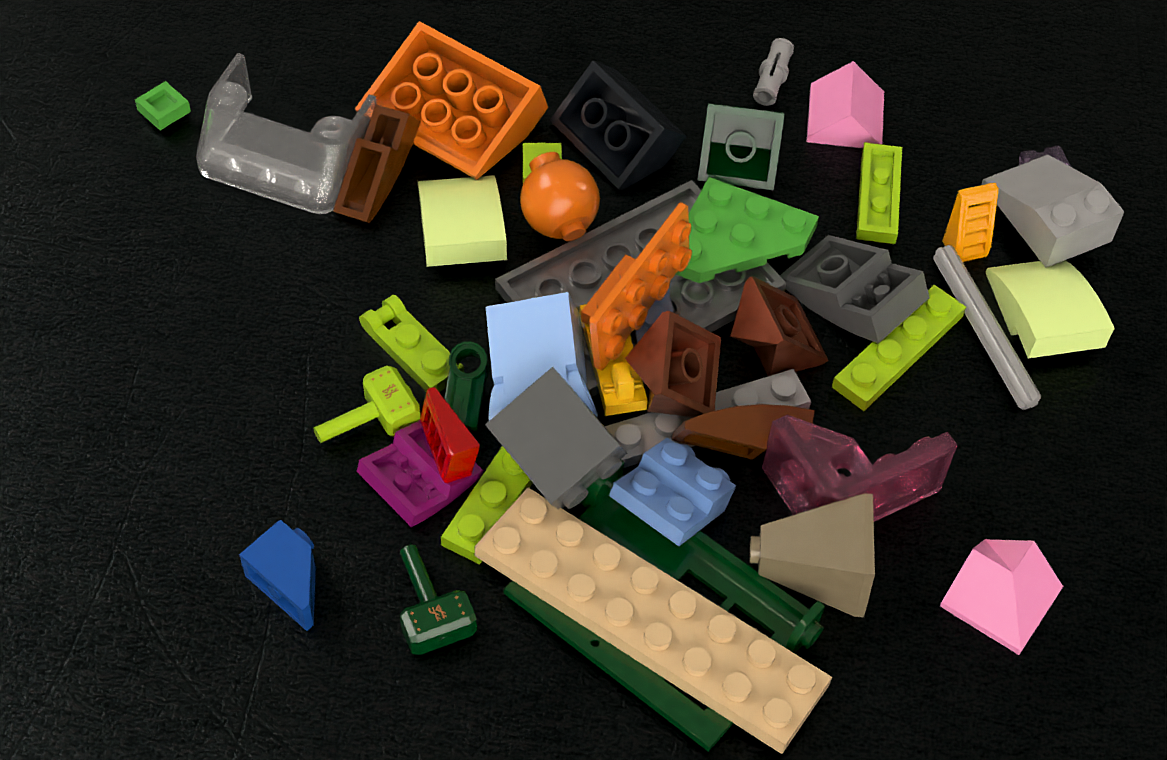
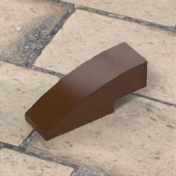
M375 104L365 138L356 139L333 212L371 223L392 190L405 164L421 121L408 113Z
M768 404L729 407L684 421L673 432L672 440L752 460L764 452L767 447L796 453L810 443L814 410L788 405Z

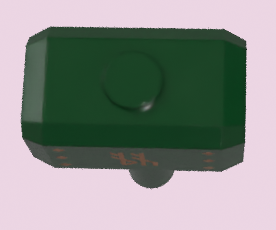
M411 544L403 547L400 550V555L420 601L419 604L405 608L400 613L401 628L411 653L421 655L472 636L477 631V619L466 592L455 590L438 597L417 546Z

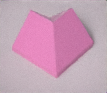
M984 539L972 549L942 600L940 607L1020 655L1060 593L1063 585L1035 541Z

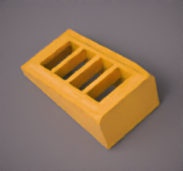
M996 183L958 191L942 242L945 246H953L962 262L987 257L989 254L999 190Z

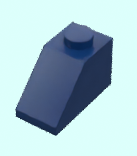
M279 520L239 554L245 576L308 631L314 625L316 574L312 552L314 545L307 534L301 529L295 528L292 530L282 520Z

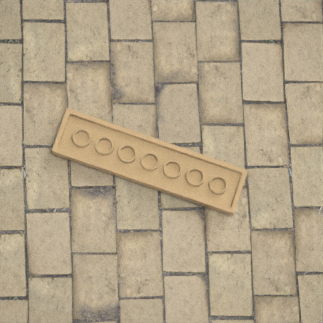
M527 488L475 545V557L781 754H783L831 682L832 677L564 509L555 508L546 498L530 488Z

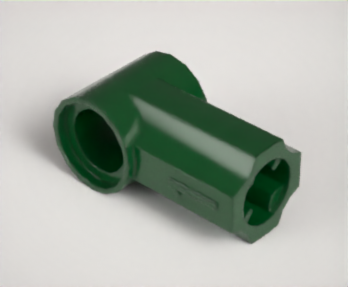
M468 341L457 344L451 350L449 355L450 370L444 399L468 430L477 431L485 382L490 373V367L484 349L479 344ZM466 357H476L481 361L479 368L472 373L461 372L458 366Z

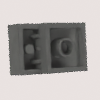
M831 235L825 237L780 275L786 282L785 290L809 309L842 329L876 343H880L930 298L923 271L893 264L889 251L886 249Z

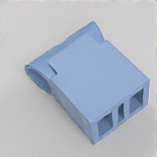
M568 292L486 307L492 378L495 384L489 403V421L552 367L566 380L594 415L598 417L594 402L586 385L587 377L581 316Z

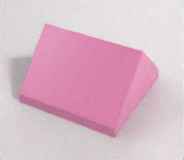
M854 61L811 83L806 142L863 148L864 142L882 145L884 91Z

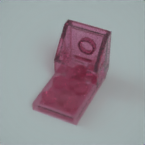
M786 415L772 421L762 469L793 515L867 493L873 494V516L875 522L939 492L956 451L957 444L948 432L932 439L931 437H924L915 442L910 449L897 455L893 453L886 454L872 465L854 438ZM846 468L852 475L845 477L844 474L839 475L836 470Z

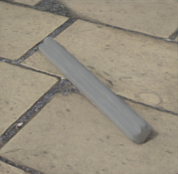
M953 246L939 247L935 250L936 254L933 256V260L957 301L966 306V317L1015 402L1022 410L1035 407L1039 404L1038 401L1041 399V394Z

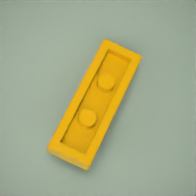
M585 304V305H580V311H579L580 316H581V311H582V309L586 306V304ZM581 319L605 416L647 410L648 399L642 379L625 359L633 349L630 335L626 339L621 355L616 360H610L604 370L601 371L595 368L593 363L590 325L582 322Z

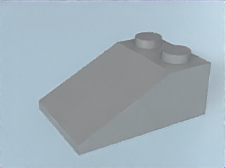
M1050 155L1003 171L982 181V185L996 183L999 188L997 205L1045 268L1112 242L1124 214L1123 209L1100 182Z

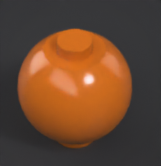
M547 152L535 157L529 164L532 172L525 179L520 195L521 209L525 219L534 230L549 238L573 241L582 237L586 233V229L594 221L599 209L600 195L595 179L582 165L570 160H561L557 152Z

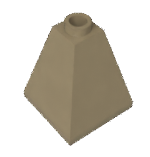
M863 493L761 525L760 535L751 536L749 562L758 564V575L854 617H864L875 577L873 494Z

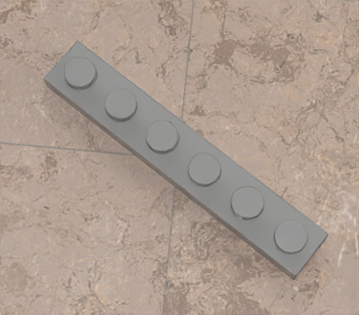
M794 369L716 392L715 411L734 406L757 404L788 405L809 409L811 400ZM650 412L605 426V428L627 452L621 459L625 462L624 468L639 464L646 451L667 437L672 440L673 432L684 421L694 417ZM673 441V442L678 443V444H686V443H681V442Z

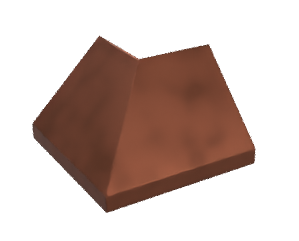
M749 277L744 284L730 337L754 347L767 376L791 369L797 372L826 363L828 358L798 299L758 278Z
M671 311L662 312L625 357L627 362L650 389L647 412L697 417L715 411L721 337Z

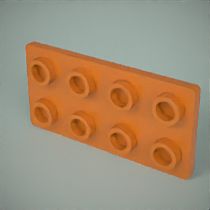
M680 202L636 259L625 254L582 309V322L590 325L595 368L603 371L610 360H616L621 355L628 336L633 330H639L642 327L650 307L656 300L660 301L664 298L669 289L671 279L678 271H684L689 264L692 250L689 249L691 223H689L688 205Z

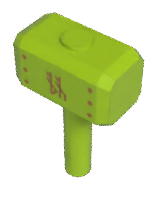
M386 365L366 374L363 378L364 396L368 402L367 404L322 423L313 429L318 441L322 443L378 418L386 433L394 437L396 431L420 420V405L397 369Z

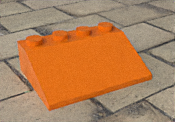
M419 21L355 108L357 113L369 120L371 119L375 104L412 115L421 121L413 142L414 145L478 180L529 136L548 109V105L540 85Z

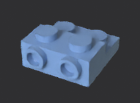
M667 437L643 454L637 468L614 483L609 496L673 543L680 546L725 511L736 485L730 481L728 474L724 470L709 467L696 458L691 447L686 444L675 443Z

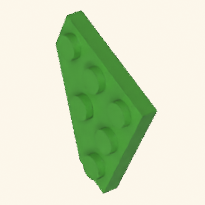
M709 177L689 212V223H691L689 249L692 250L690 262L684 271H678L676 275L702 283L713 280L717 273L735 269L736 273L766 265L767 259L786 254L788 258L802 255L817 227L819 216Z

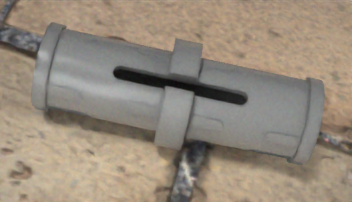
M778 38L772 42L769 55L759 68L760 79L753 94L755 101L759 104L766 106L774 104L780 85L787 79L789 74L787 66L794 50L793 44L787 39Z

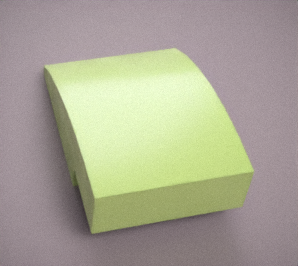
M495 175L481 176L478 180L473 177L418 181L427 267L507 260V240Z
M1066 260L1045 268L1041 261L987 268L986 276L1010 335H1019L1028 359L1106 347L1114 331L1110 317L1089 282Z

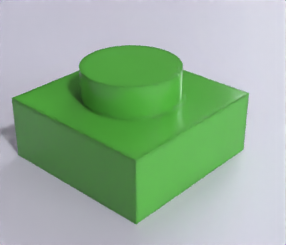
M166 81L135 99L137 110L159 130L164 129L191 112L188 100Z

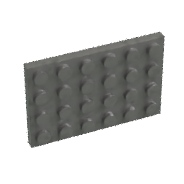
M691 180L585 233L582 237L570 241L496 278V290L507 303L568 292L579 312L580 305H585L589 302L626 254L636 259L680 202L688 205V212H690L701 190ZM767 262L766 265L736 273L735 269L717 273L713 280L697 283L675 274L670 281L669 292L675 314L713 332L735 320L744 284L749 277L758 278L784 292L786 282ZM582 328L587 377L586 385L591 397L599 394ZM632 331L630 337L634 348L636 342L634 332Z

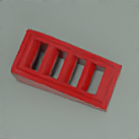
M435 387L427 389L422 407L420 422L439 474L444 483H450L471 476L480 444Z

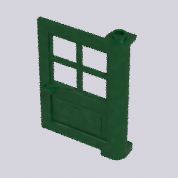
M621 460L623 462L621 467L613 475L604 480L599 477L587 488L589 493L580 502L587 510L578 517L584 523L677 581H680L687 573H690L725 599L719 607L729 612L735 606L773 634L770 639L794 654L802 645L809 649L820 636L824 627L819 624L825 608V605L817 601L808 609L771 581L758 575L757 571L701 531H698L678 546L611 498L609 494L614 483L623 477L625 464L623 460ZM513 580L504 588L506 596L708 752L734 724L709 707L705 711L668 684L665 678L655 674L634 658Z

